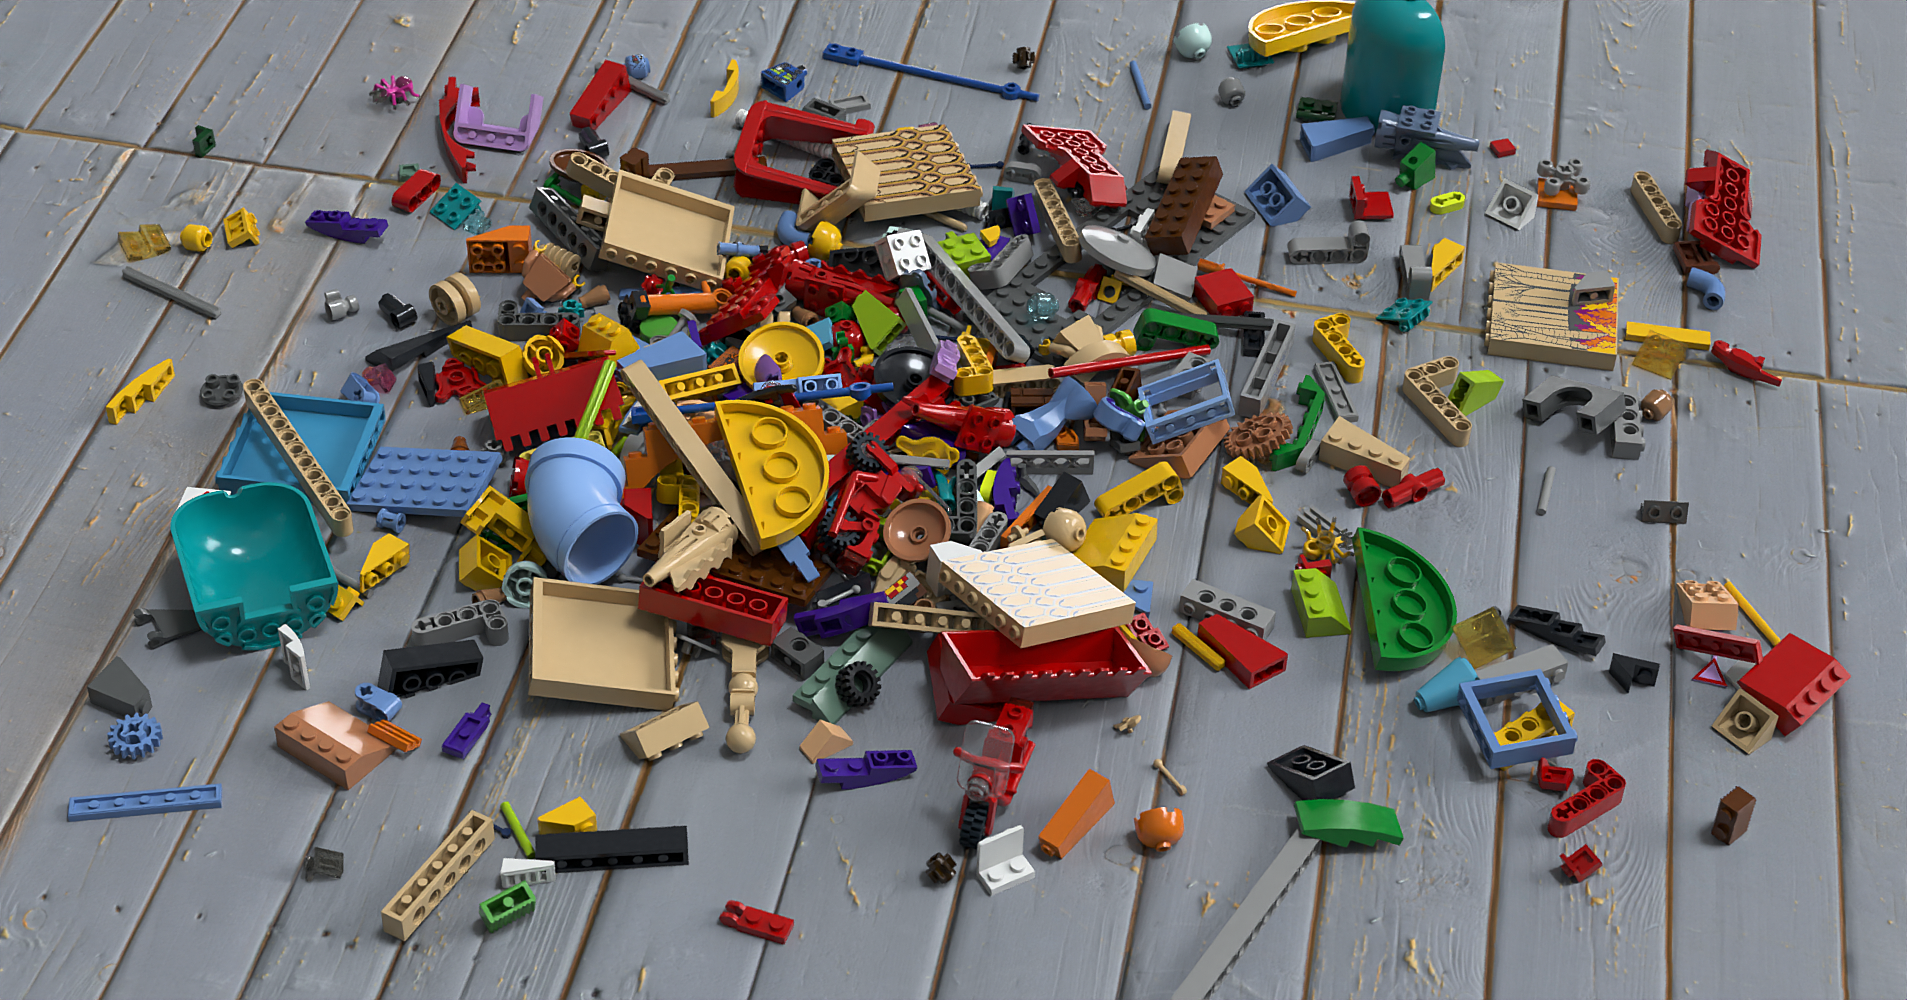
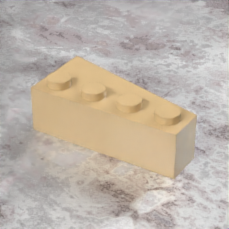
M1340 416L1321 440L1318 459L1346 471L1355 466H1366L1376 482L1388 487L1398 485L1402 478L1408 475L1410 463L1408 456Z

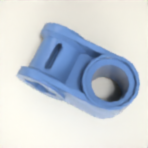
M354 372L350 373L340 390L351 401L380 402L379 393L364 377Z
M371 683L359 684L355 689V696L358 698L356 702L357 711L380 722L382 719L390 721L402 708V702L395 694L384 691Z

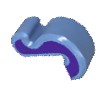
M1110 397L1101 398L1093 412L1094 418L1102 426L1123 435L1125 439L1132 442L1138 440L1146 426L1142 419L1116 406L1114 399Z

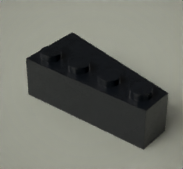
M875 246L830 250L829 267L835 268L841 264L849 272L854 273L861 269L869 277H874L878 274L884 277ZM900 277L889 282L898 283L900 281Z
M474 639L383 650L377 686L384 691L395 694L397 697L405 696V698L415 696L417 691L427 688L429 691L438 689L440 685L449 682L451 685L480 676L484 657Z

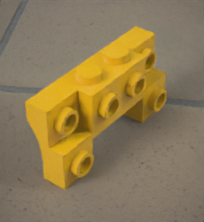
M489 486L475 504L465 513L460 522L478 536L486 527L491 529L522 552L517 562L531 561L543 567L548 560L538 546L532 532L528 513L492 486Z

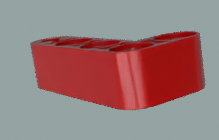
M1600 759L1589 760L1583 778V785L1586 788L1552 808L1547 827L1550 835L1564 838L1618 806L1623 798L1626 780L1605 761Z

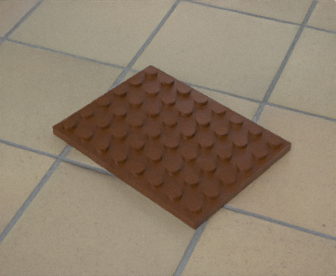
M701 487L699 511L701 507L713 504ZM679 505L671 511L637 548L638 557L654 562L659 560V533L663 527L678 517ZM818 537L810 550V555L807 557L812 560L820 576L808 583L801 572L799 573L795 564L790 566L777 546L751 556L737 538L736 543L732 546V559L724 558L720 568H711L709 573L716 578L787 597L788 603L805 608L816 592L835 571L828 563L822 561V555L828 554L830 560L838 567L841 562L837 559L841 554H837L836 550L833 553L829 552L830 547L826 551H820L818 549L820 537Z

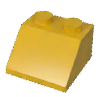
M476 534L459 549V582L475 591L502 587L503 577L509 567L512 566V555Z

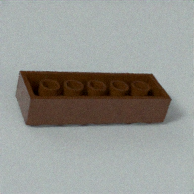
M1217 156L1184 157L1179 159L1145 236L1146 243L1153 256H1159L1160 253L1164 255H1189L1223 176Z

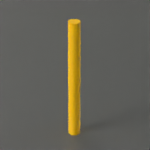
M1731 582L1725 583L1724 587L1737 601L1741 609L1773 646L1777 645L1781 641L1780 638Z

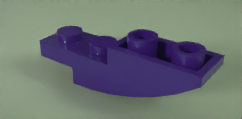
M316 210L312 212L305 222L306 226L326 236L363 244L370 237H381L389 226L386 219L351 218L349 212L338 210Z
M1010 458L1004 459L996 473L992 504L994 507L993 512H1003L1007 515V528L1019 517V513L1015 512L1017 495L1020 494V483L1015 481L1016 468L1011 466Z
M885 591L841 599L839 605L795 613L794 621L798 631L806 637L820 634L822 639L867 625L870 603L889 602Z
M912 750L865 751L864 758L817 759L815 764L820 783H840L842 790L869 787L894 781L917 771L918 768Z

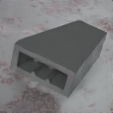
M118 656L87 686L91 704L123 717L128 714L132 718L135 713L142 717L144 714H148L153 707L149 690L121 657Z

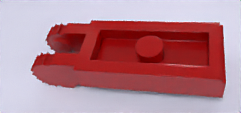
M733 900L727 901L725 905L728 912H722L719 916V921L723 925L735 928L739 932L783 945L786 943L794 927V919L750 906L745 907L741 902Z

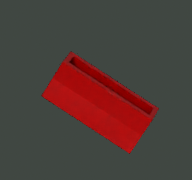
M928 270L923 271L930 281L927 286L931 291L934 289L932 286L936 284V300L955 316L961 310L959 305Z

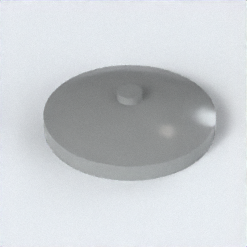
M1089 225L1084 227L1079 235L1081 246L1092 257L1117 271L1134 276H1148L1156 266V260L1149 250L1133 238L1119 231L1103 226Z

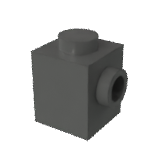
M783 286L776 293L780 302L772 311L775 322H777V316L780 311H790L791 315V311L796 307L797 299Z

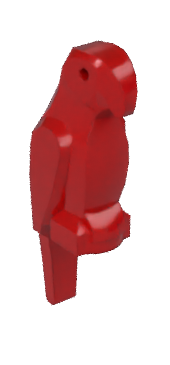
M1722 340L1714 342L1711 353L1720 359L1728 370L1754 381H1761L1780 387L1782 379L1762 370L1765 361L1764 357H1754L1745 350L1729 348L1730 344Z

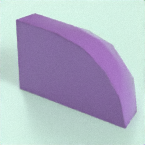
M763 354L755 364L754 377L757 382L782 380L781 369L769 355Z

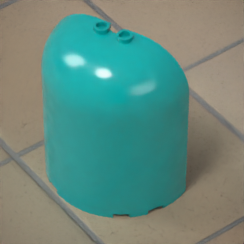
M1426 0L1356 1L1351 15L1340 96L1341 111L1347 119L1368 117L1371 124L1374 125L1375 132H1377L1381 110L1400 115L1404 105L1436 111L1445 55V35L1437 13Z
M276 482L255 483L241 486L237 490V494L228 495L227 492L220 490L196 496L181 505L174 513L170 525L171 533L195 616L202 630L214 637L216 642L227 647L230 645L241 646L242 650L276 648L281 646L278 628L284 624L290 627L300 639L303 637V632L311 627L316 628L326 618L325 613L331 605H334L337 598L338 581L312 505L308 497L299 489Z

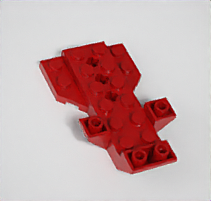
M1023 124L1021 132L1037 149L1047 151L1061 165L1049 177L1056 187L1060 189H1066L1067 187L1075 188L1077 181L1085 189L1083 197L1090 205L1094 207L1104 205L1110 208L1127 206V187L1125 186L1124 177L1102 156L1107 146L1091 130Z
M1707 149L1704 154L1703 164L1706 167L1688 168L1685 174L1686 186L1700 193L1705 190V199H1698L1691 204L1689 234L1701 240L1700 247L1731 264L1739 260L1743 264L1755 269L1760 264L1762 235L1758 229L1754 230L1749 223L1753 204L1749 186L1750 169L1719 152Z
M788 245L781 248L776 246L765 255L760 253L752 258L753 262L748 266L750 271L749 278L742 280L740 276L734 279L728 277L721 282L720 288L728 290L732 296L727 298V303L719 307V312L706 322L707 326L698 332L702 346L763 321L780 302L776 293L785 284L786 278L789 279L792 274L788 272L791 266Z

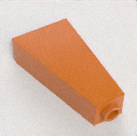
M1090 768L1038 835L1041 849L1049 856L1055 855L1062 859L1112 808L1115 802L1109 779Z

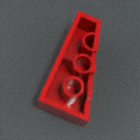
M605 59L569 113L573 127L580 129L590 127L596 130L632 92L626 65Z

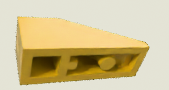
M1443 238L1438 244L1436 243L1431 250L1433 256L1430 292L1437 288L1462 264L1465 251L1464 246L1446 238Z

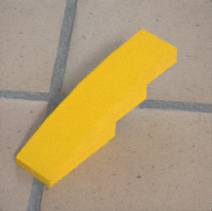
M168 358L135 378L105 406L109 423L117 425L127 412L136 413L146 400L154 402L175 376L172 359Z

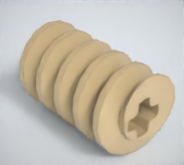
M551 242L547 243L544 254L570 278L574 277L581 262L580 256L574 255L573 252L567 251L564 248L561 249L560 246H555ZM545 244L540 245L538 248L543 249Z

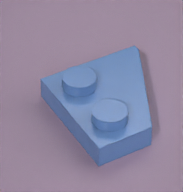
M1132 579L1124 594L1136 602V610L1144 612L1147 618H1149L1153 582Z

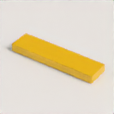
M1629 321L1626 323L1625 340L1700 350L1710 349V332Z

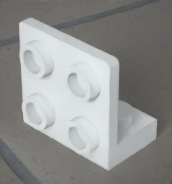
M920 230L888 235L874 243L884 277L887 281L899 278L907 269L910 273L916 269L926 271L932 268Z
M1021 825L1009 828L995 836L987 837L978 843L976 876L991 896L1035 878V870L1023 856L1024 828Z

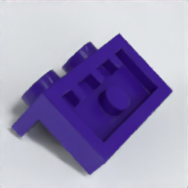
M1032 193L1006 199L1014 237L1041 232Z

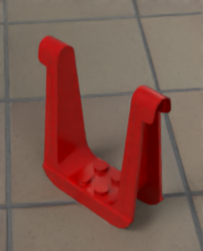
M766 100L759 101L752 105L747 113L734 154L736 174L733 188L741 198L748 197L800 204L802 190L806 188L820 200L837 187L759 164L757 156L762 155V143L770 139L832 144V139L873 134L875 125L873 122L862 118L857 119L856 124L769 103Z

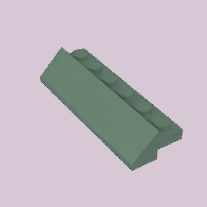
M868 624L858 628L793 694V702L812 711L813 719L836 724L853 706L847 705L848 700L843 702L841 700L843 695H838L837 693L840 687H835V683L839 682L835 679L839 675V670L856 661H865L866 665L871 664L873 666L872 671L877 670L878 673L875 676L881 677L913 644V640L905 630L870 627ZM854 676L855 687L862 692V682L857 676Z

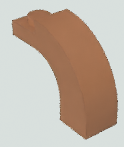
M1084 382V388L1098 405L1101 398L1106 397V383ZM1095 418L1083 420L1084 441H1106L1107 428L1097 422Z

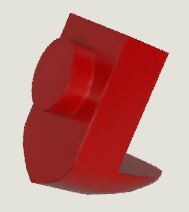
M1541 758L1538 762L1536 774L1540 788L1568 791L1574 778L1573 768L1549 766L1546 758Z

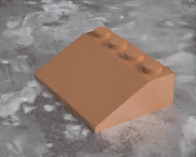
M1168 410L1165 415L1177 412L1179 410ZM1223 419L1156 444L1152 443L1148 434L1140 444V450L1134 451L1128 460L1130 463L1146 469L1165 461L1169 463L1179 478L1189 479L1195 475L1198 468L1205 462L1210 453L1214 451L1218 443L1230 430L1227 419Z
M330 701L292 712L274 726L277 746L347 790H350L398 749L367 732L368 724Z

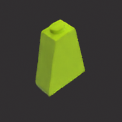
M866 290L857 296L852 305L869 347L880 357L907 324Z
M1490 370L1460 372L1449 393L1448 399L1464 416H1467L1495 400L1504 380Z

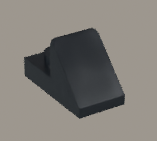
M1613 653L1609 674L1629 693L1632 681L1655 686L1660 664Z

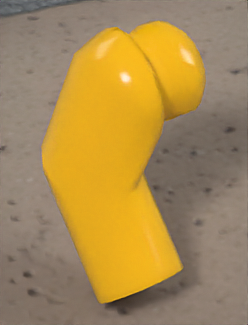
M864 345L860 348L861 358L852 361L854 367H860L863 363H869L870 365L873 363L874 351L869 345Z

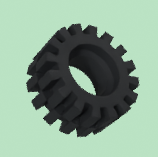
M856 661L843 667V669L839 670V675L836 676L835 680L839 682L835 683V687H840L837 693L838 695H843L841 698L843 702L848 700L847 705L863 706L874 701L876 696L880 694L878 690L881 689V684H877L878 681H881L880 676L876 677L877 670L872 671L873 666L871 664L866 665L865 661ZM854 676L861 680L863 685L862 692L855 687Z

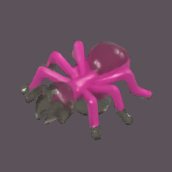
M391 75L390 85L382 78L380 84H375L373 91L369 93V96L373 95V103L376 102V104L379 102L383 103L389 97L390 102L393 104V110H397L396 104L403 102L410 106L405 92L409 91L413 97L420 99V95L413 91L412 80L407 76H400L395 81L394 75Z

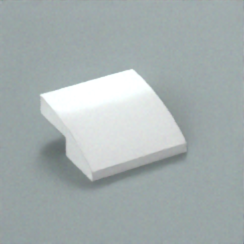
M284 624L278 628L284 663L289 666L291 679L307 691L310 689L303 646L294 631Z

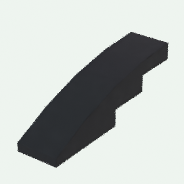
M1517 605L1508 617V622L1552 644L1576 652L1597 656L1606 643L1605 635L1583 631L1582 624L1561 620L1560 612Z

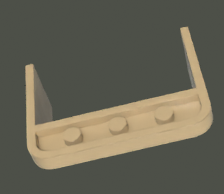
M857 150L854 155L850 179L820 200L806 188L802 190L796 226L803 231H815L818 224L823 220L835 225L866 202L872 201L877 196L881 169Z

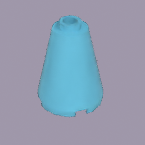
M1458 657L1415 692L1414 702L1419 710L1423 709L1426 713L1458 706L1459 683L1475 681V678L1478 676L1467 659Z

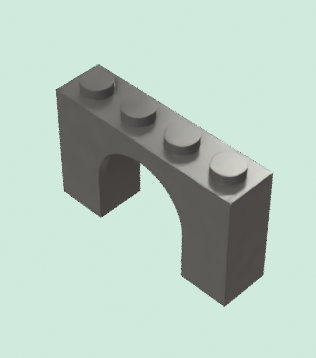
M1553 375L1522 399L1524 417L1541 422L1562 407L1571 405L1583 406L1576 412L1578 431L1598 435L1626 411L1624 392Z

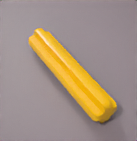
M1177 623L1172 627L1171 633L1216 671H1220L1225 667V659L1185 626Z

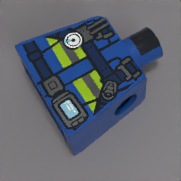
M787 62L761 71V88L788 102L804 89V76L807 75V70L803 65L796 68Z

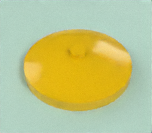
M774 322L759 327L745 339L739 351L740 373L745 383L752 390V384L757 383L754 377L755 364L763 354L769 355L779 366L782 380L821 375L825 364L824 350L819 338L807 327L793 322Z

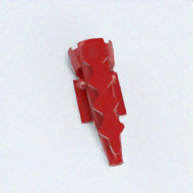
M795 259L788 271L792 273L790 279L786 278L785 289L797 300L804 301V309L815 312L825 317V309L840 301L852 306L857 296L865 290L886 307L894 306L895 298L885 294L899 290L898 285L887 281L881 274L869 277L861 269L853 273L849 272L841 264L835 268L829 267L824 260L821 261V268H818L803 260Z
M924 392L915 397L903 396L902 398L904 403L912 406L911 413L913 416L958 433L954 443L956 447L989 454L991 449L995 450L999 446L1001 448L1008 447L1014 439L1016 425L1013 424L1012 418H1015V416L1007 408H983L973 404L964 407L957 400L946 405L944 398L938 396L930 401Z

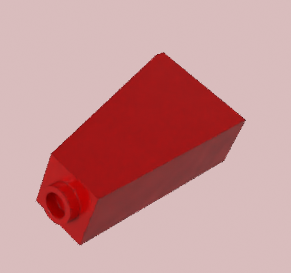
M1219 614L1199 622L1197 637L1225 659V667L1248 689L1286 671L1288 654L1280 648Z

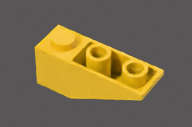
M1240 456L1222 468L1221 484L1250 505L1261 494L1273 505V498L1255 465Z
M390 533L373 543L360 572L361 593H364L409 563V543Z

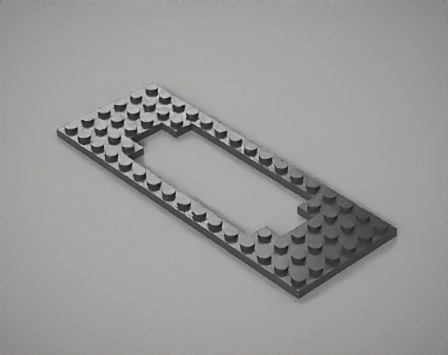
M1160 166L1126 191V207H1104L1076 228L1078 236L1082 229L1089 225L1103 226L1111 229L1128 215L1138 220L1139 216L1143 215L1147 208L1155 210L1154 213H1156L1168 184L1157 182ZM1215 193L1216 196L1234 204L1235 211L1212 229L1201 225L1189 255H1175L1172 258L1196 266L1200 258L1205 259L1253 221L1256 212ZM1057 244L1019 271L1006 286L997 288L986 296V299L1017 334L1024 335L1035 349L1031 356L1032 359L1044 365L1060 367L1064 366L1063 364L1068 359L1053 353L1041 355L1038 345H1043V340L1049 339L1053 343V340L1060 331L1089 314L1077 310L1065 319L1037 305V302L1041 303V301L1046 299V292L1035 286L1066 263ZM1154 272L1145 280L1152 283ZM1133 288L1096 318L1091 315L1089 316L1094 324L1102 327L1103 335L1110 334L1155 298ZM964 313L962 321L969 325L974 324Z

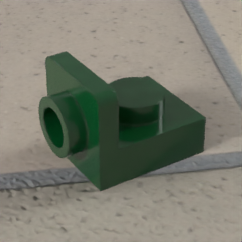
M197 125L195 127L196 137L192 141L195 155L203 158L216 146L212 129Z

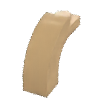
M1103 340L1081 348L1063 365L1128 357L1130 355L1117 342ZM1098 372L1073 376L1084 384V382H1089Z

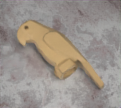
M893 555L879 571L873 593L885 591L909 571L914 574L917 570L916 564L903 561Z

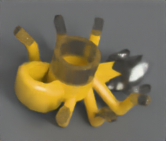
M1316 518L1317 538H1312L1310 531L1304 526L1300 528L1306 533L1307 538L1302 552L1310 560H1316L1321 555V560H1325L1326 555L1330 554L1332 563L1340 565L1342 561L1339 558L1335 559L1333 549L1341 558L1355 556L1354 552L1347 551L1343 553L1339 549H1353V545L1349 546L1352 544L1353 536H1349L1353 532L1346 533L1348 529L1339 531L1335 538L1333 531L1337 518H1332L1329 531H1321V521L1319 518Z

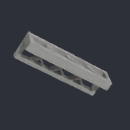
M1006 450L1005 458H1010L1011 466H1015L1016 473L1018 472L1017 465L1025 463L1027 474H1062L1063 472L1068 474H1093L1095 454L1094 450Z

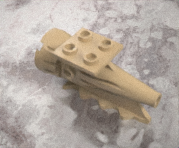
M709 507L703 510L691 523V511L687 510L663 527L659 533V560L643 575V582L647 586L652 587L671 577L674 591L680 592L685 588L691 590L698 578L706 579L711 568L719 569L724 558L732 559V546L737 541L738 531L735 523L732 525L728 519L730 515L721 508Z

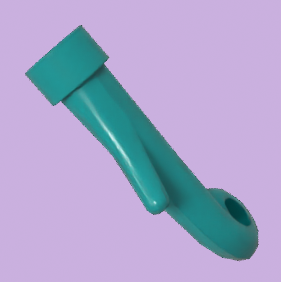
M931 469L937 484L939 496L937 503L944 508L947 514L952 513L956 509V500L953 495L956 477L953 476L948 483L940 471Z

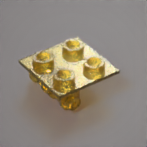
M1649 330L1632 365L1671 380L1680 362L1685 360V352L1689 345Z

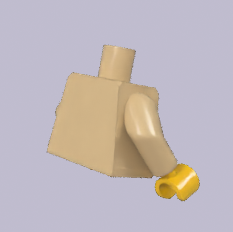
M1087 315L1060 331L1053 340V343L1049 339L1043 340V345H1038L1039 353L1041 355L1053 353L1069 359L1081 348L1097 341H1103L1102 327L1094 324L1091 317Z

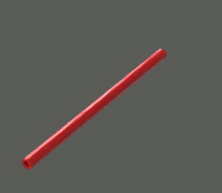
M1201 345L1048 369V376L1053 379L1119 369L1121 367L1183 359L1188 352L1205 356L1211 353V348L1209 345Z

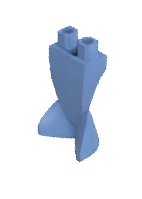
M1067 376L1060 383L1047 404L1012 418L1013 424L1016 425V433L1010 445H1014L1020 439L1022 442L1016 446L1017 450H1044L1057 437L1067 419H1093V412L1097 404L1084 387L1072 377Z

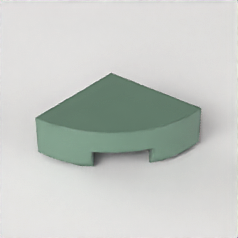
M419 163L399 165L400 182H405L419 170Z

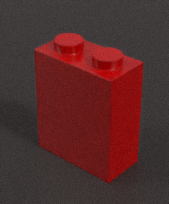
M1232 268L1195 277L1193 293L1210 315L1240 316L1244 315L1245 311H1253L1254 295Z

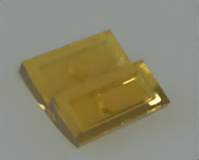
M160 224L139 225V231L118 232L117 239L128 261L145 260L171 250V245Z
M1493 606L1451 626L1460 647L1463 648L1474 669L1516 649L1505 625Z

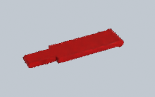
M616 351L564 352L563 355L565 360L613 356L616 355Z

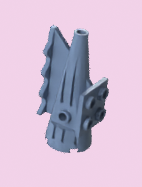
M1403 105L1400 115L1381 110L1375 137V148L1395 149L1393 160L1404 158L1414 147L1422 142L1436 150L1435 165L1441 164L1450 170L1456 168L1471 169L1472 163L1461 151L1477 152L1480 140L1441 129L1438 125L1441 116L1439 111Z

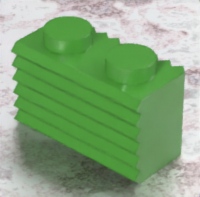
M524 880L480 903L479 915L489 932L493 933L494 930L498 931L499 928H503V925L507 926L508 923L512 924V921H516L517 918L521 919V916H525L526 913L534 912L536 897L528 883Z

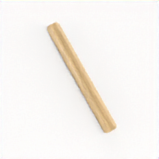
M1117 270L1114 273L1116 279L1181 313L1207 315V312L1139 276L1129 275Z

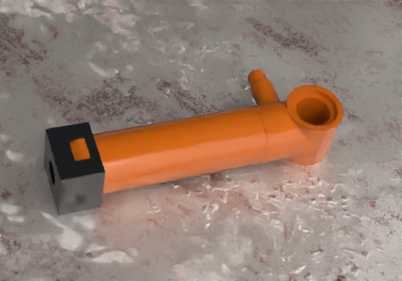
M702 281L701 289L703 293L647 295L646 290L632 291L627 306L632 321L646 320L647 316L678 315L682 308L692 314L714 315L719 312V307L727 303L726 299L732 296V294L723 288L716 289L711 293L707 281Z

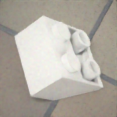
M953 541L930 545L926 582L931 587L935 596L941 597L953 594L939 582L942 561L983 552Z

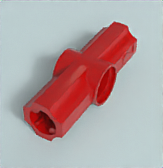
M1095 264L1090 266L1085 276L1078 279L1075 292L1068 301V307L1073 313L1077 310L1084 312L1091 300L1097 299L1103 276L1106 277L1107 270L1102 265Z
M1433 468L1418 476L1413 474L1404 476L1398 485L1382 491L1385 506L1394 508L1409 500L1420 502L1429 491L1445 484L1443 472L1439 468Z

